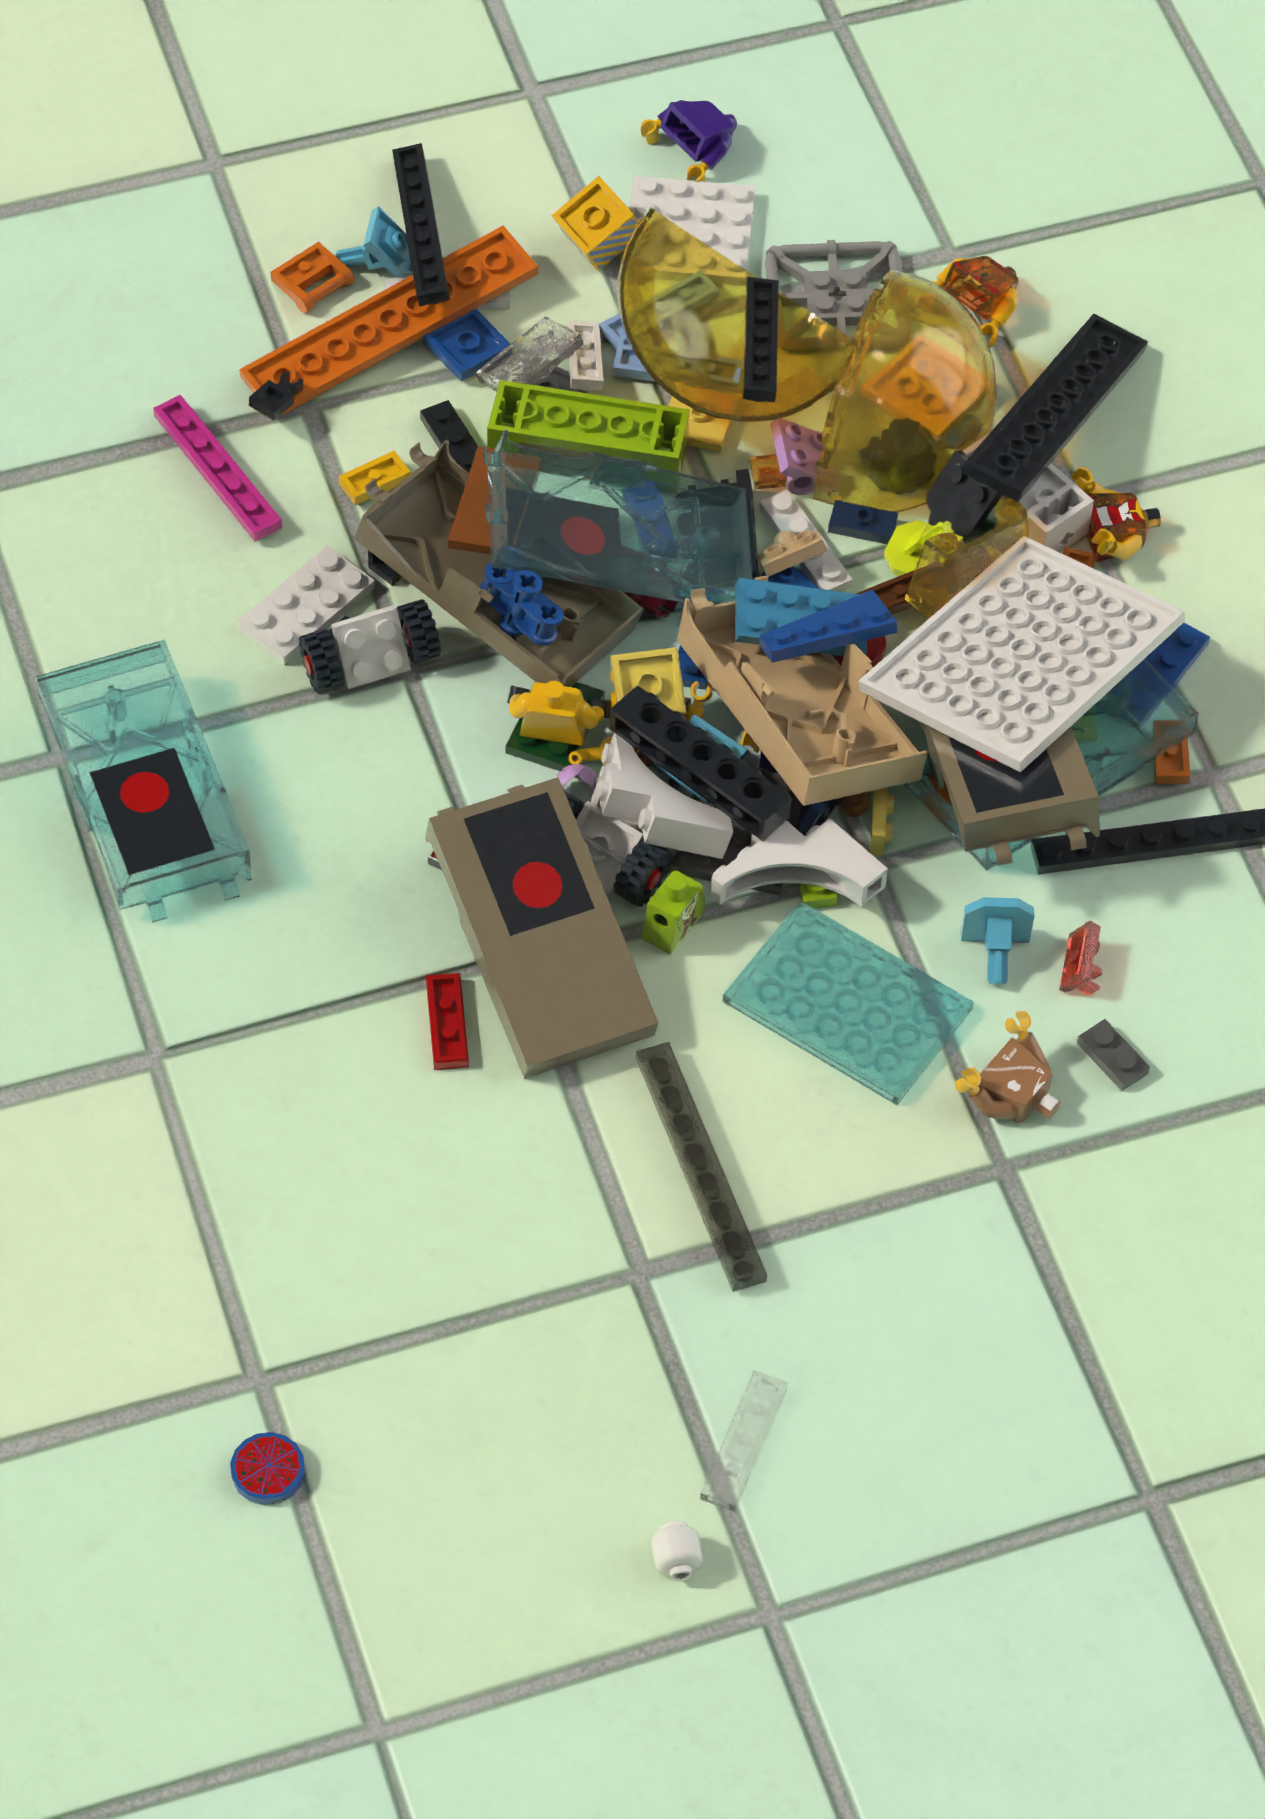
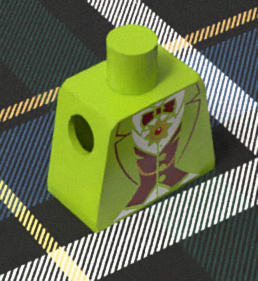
M672 871L647 904L642 939L671 955L706 910L704 887L681 872Z

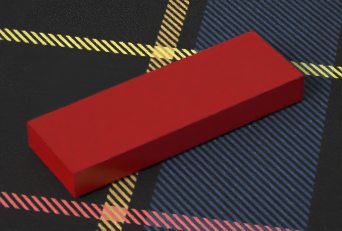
M461 974L426 975L434 1070L469 1068Z

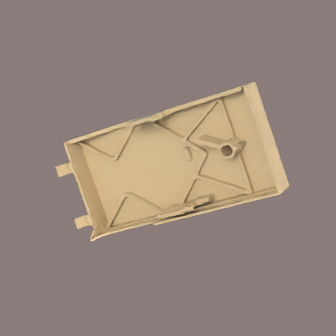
M768 576L757 577L754 580L768 582ZM705 588L691 590L692 603L689 598H685L677 641L803 806L921 780L928 752H919L879 701L859 691L858 681L873 667L871 665L872 661L854 643L846 645L842 666L832 655L811 653L772 663L760 645L735 642V601L714 605L712 601L709 602L706 599Z

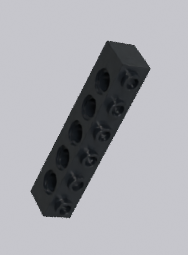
M637 685L610 709L611 731L761 841L767 839L790 818L792 797L783 787L774 785L763 777L757 768L748 766L737 758L732 750L724 748L715 742L706 731L697 729L686 721L681 713L668 708L655 694L646 692Z

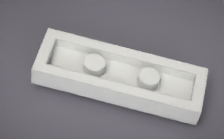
M568 321L566 333L571 389L582 391H602L604 377L599 323Z

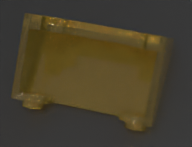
M1007 497L1000 500L994 509L995 517L998 519L995 528L967 544L952 533H940L925 540L905 600L929 619L1023 536L1029 538L1028 514L1026 508L1020 502Z

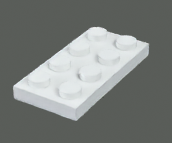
M327 545L237 620V630L285 665L301 651L299 647L300 636L328 629L331 624L335 623L375 589V580Z

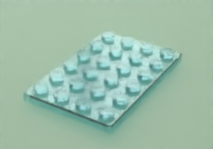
M802 901L797 903L724 992L722 1000L725 1004L895 1105L900 1103L972 1011L974 1001Z

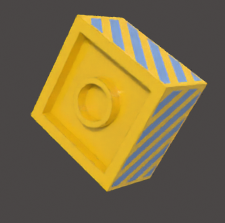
M600 176L595 178L551 215L564 235L597 272L645 233L635 215Z

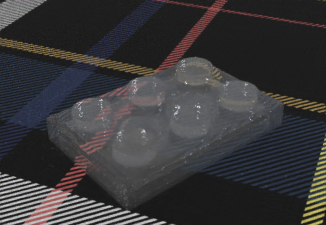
M545 316L480 368L475 375L481 384L496 392L500 380L534 385L541 378L548 376L562 361L573 356L575 351L585 343L578 332Z

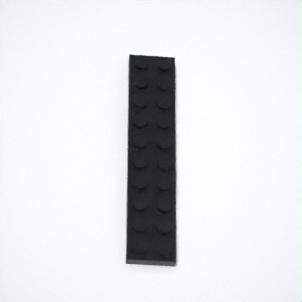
M1093 313L964 462L961 472L971 477L974 481L996 490L1004 497L1019 502L1145 352L1148 341Z

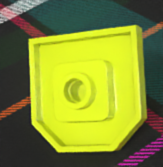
M920 520L912 521L896 527L884 551V557L892 574L900 576L956 554L962 544L963 537L954 534V531L951 529L952 524L948 521L944 523L938 522L935 526Z

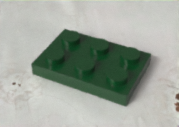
M579 682L572 686V688L581 690L584 701L591 705V699H605V691ZM519 718L505 746L506 754L560 772L564 767L572 765L569 762V755L574 751L580 750L581 745L520 736L523 718ZM586 729L584 740L590 729Z

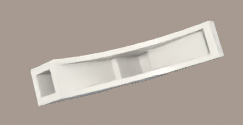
M614 733L610 744L606 743L602 752V763L606 764L605 780H600L596 789V800L600 801L602 815L638 822L639 828L643 831L646 844L723 859L733 834L731 818L719 809L698 802L663 782L645 766L635 753L632 745Z
M830 818L820 826H813L805 836L786 820L764 841H761L752 834L751 847H745L734 861L727 866H720L714 872L711 878L710 897L721 905L731 897L755 887L776 883H802L835 891L862 907L885 888L888 868Z

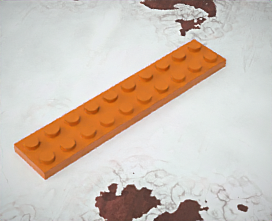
M503 225L443 258L450 300L419 307L414 278L411 275L239 369L240 377L253 393L268 380L275 384L279 383L281 375L286 371L291 373L289 383H296L299 379L304 380L303 390L294 396V404L280 415L282 416L420 340L424 335L458 319L538 275V265Z

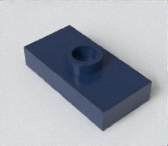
M835 500L828 524V533L888 545L896 529L898 513Z

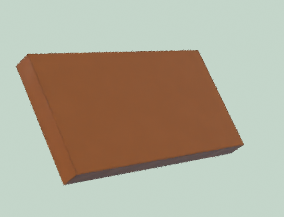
M478 446L448 537V548L502 556L499 488L528 493L511 548L513 551L529 496L533 494L541 469L542 456Z

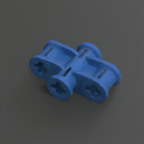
M490 562L485 568L484 574L486 579L480 584V588L485 589L487 592L491 588L489 593L494 596L493 600L490 603L484 599L483 601L502 614L499 620L500 628L511 636L525 635L533 643L540 646L553 644L557 637L556 627L561 624L564 614L557 604L540 592L543 586L542 578L529 570L517 572L506 562Z

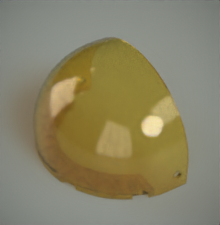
M648 207L632 233L622 256L617 286L618 307L626 338L634 354L648 374L666 392L690 408L715 418L739 422H760L776 420L800 412L813 405V403L828 393H831L843 382L866 347L778 291L777 393L775 403L754 402L743 399L747 277H757L671 222L653 208ZM742 367L739 383L734 381L733 376L737 368Z
M890 270L881 280V284H883L882 289L874 290L848 348L850 360L843 372L840 371L820 444L824 445V448L816 462L813 499L833 506L835 500L892 512H902L927 504L928 490L955 451H963L990 433L994 426L997 402L996 371L989 344L981 327L968 309L941 286L916 275Z

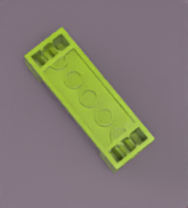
M500 380L487 427V448L522 453L524 444L531 443L645 461V480L654 479L659 489L677 491L688 444L690 409Z

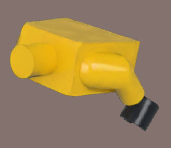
M550 681L548 683L535 682L532 685L531 691L530 689L511 685L507 699L510 714L515 718H523L520 736L583 746L586 729L596 727L603 718H610L611 700L591 699V705L584 701L581 690L563 686L558 681Z

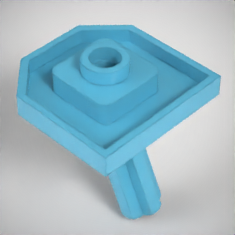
M379 206L371 212L363 246L342 249L336 252V257L347 267L367 264L369 270L385 267L397 278H407L413 275L406 233Z
M983 897L965 905L961 926V941H982L985 943V951H988L987 981L990 984L1000 985L1007 983L1008 952L1011 950V942H1030L1035 917L1034 907L1019 898Z

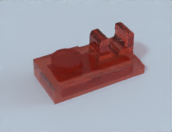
M1088 921L1069 933L1060 991L1065 993L1077 989L1087 995H1091L1100 989V986L1091 980L1101 976L1103 972L1100 967L1093 964L1094 956L1100 948L1099 935L1101 926Z

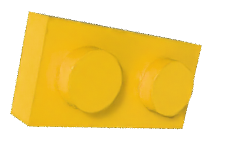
M394 450L340 475L339 485L356 506L370 499L365 487L374 478L377 479L378 487L386 492L395 488L411 475V471Z

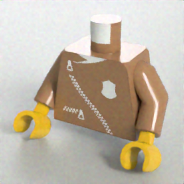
M1019 1011L1015 1015L1020 1022V1026L1016 1024L1013 1018L1007 1019L1005 1022L1006 1030L1011 1034H1017L1018 1038L1014 1039L1012 1037L981 1073L974 1068H967L961 1071L962 1076L965 1078L956 1080L955 1088L961 1093L969 1091L970 1100L988 1118L1011 1119L1020 1123L1024 1122L1035 1109L1050 1119L1058 1110L1061 1101L1048 1093L1053 1076L1051 1068L1032 1032L1027 1031L1031 1026L1030 1015L1025 1011Z

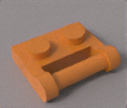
M320 242L315 243L270 272L271 281L286 293L303 313L313 309L316 302L342 286L347 287L355 282L352 271ZM331 272L336 275L309 293L303 291Z

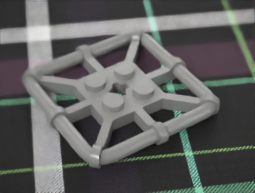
M827 240V243L773 245L766 251L765 268L767 279L779 280L778 268L804 284V292L784 293L780 289L779 281L778 348L782 351L839 350L840 353H848L849 349L904 347L910 341L911 327L907 306L909 291L908 287L904 285L901 258L897 245L893 242L836 243L835 240ZM877 254L861 269L838 270L836 255ZM827 256L829 271H808L788 257ZM889 261L892 288L868 290L867 280ZM840 295L842 298L840 301H835V297L832 296ZM895 303L898 327L895 328L872 313L870 304ZM806 306L807 317L790 332H786L783 307ZM846 325H867L881 335L848 337ZM836 326L838 337L801 339L814 327Z

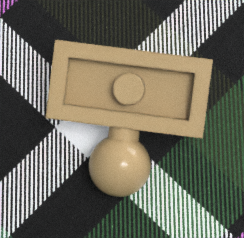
M817 530L813 532L803 531L797 535L791 531H781L774 537L773 545L765 548L762 554L757 555V558L765 575L769 577L822 554L827 549Z

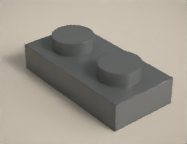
M1106 1019L1078 1036L1077 1044L1121 1091L1149 1074L1150 1066Z

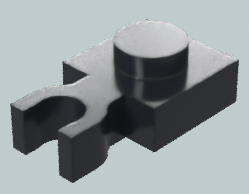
M286 371L281 375L279 383L275 384L268 380L250 395L248 406L274 421L294 404V396L303 390L304 380L299 379L296 383H289L291 373Z

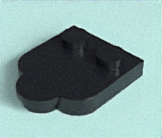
M955 451L928 490L926 502L931 511L928 524L935 526L938 522L944 523L948 521L952 524L951 529L954 531V534L970 536L980 529L1002 497V494L982 483L974 481L971 477L961 472L964 462L969 458L963 451Z

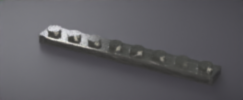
M665 1042L636 1051V1061L732 1292L767 1282L766 1270L670 1043Z

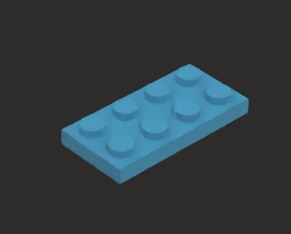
M738 578L735 584V642L760 645V635L860 594ZM867 640L854 643L865 655L867 654ZM846 645L816 653L844 656Z

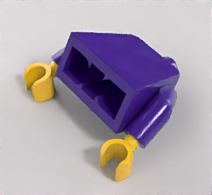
M679 100L671 102L667 109L657 115L658 119L656 121L647 119L642 122L640 127L642 137L646 136L648 144H654L660 139L659 129L661 128L695 162H702L700 165H691L687 170V180L697 176L698 178L695 182H705V172L708 169L712 170L725 156L732 145L731 136L737 127L734 115H724L709 101Z

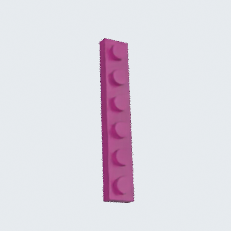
M181 394L153 408L154 417L254 542L282 529V519Z

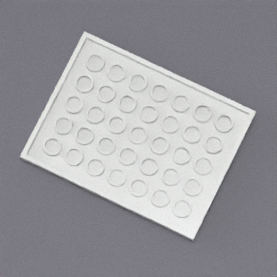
M1023 536L858 681L859 691L1021 772L1185 622V612Z

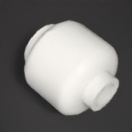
M674 1521L660 1526L658 1532L652 1537L651 1547L654 1564L660 1574L670 1576V1579L674 1581H682L690 1578L693 1575L692 1572L702 1565L703 1555L699 1534L685 1522Z

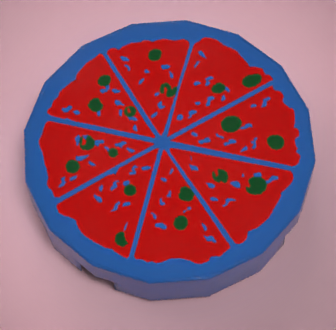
M273 1432L258 1433L245 1439L235 1449L230 1462L231 1477L238 1493L247 1500L262 1505L273 1504V1501L281 1499L284 1501L292 1497L301 1487L305 1476L304 1457L298 1445L287 1436Z

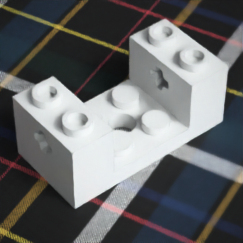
M989 433L964 449L963 452L970 457ZM1052 463L1019 502L1003 495L1000 498V501L1023 521L1020 539L1025 536L1060 553L1065 547H1069L1089 532L1094 500Z

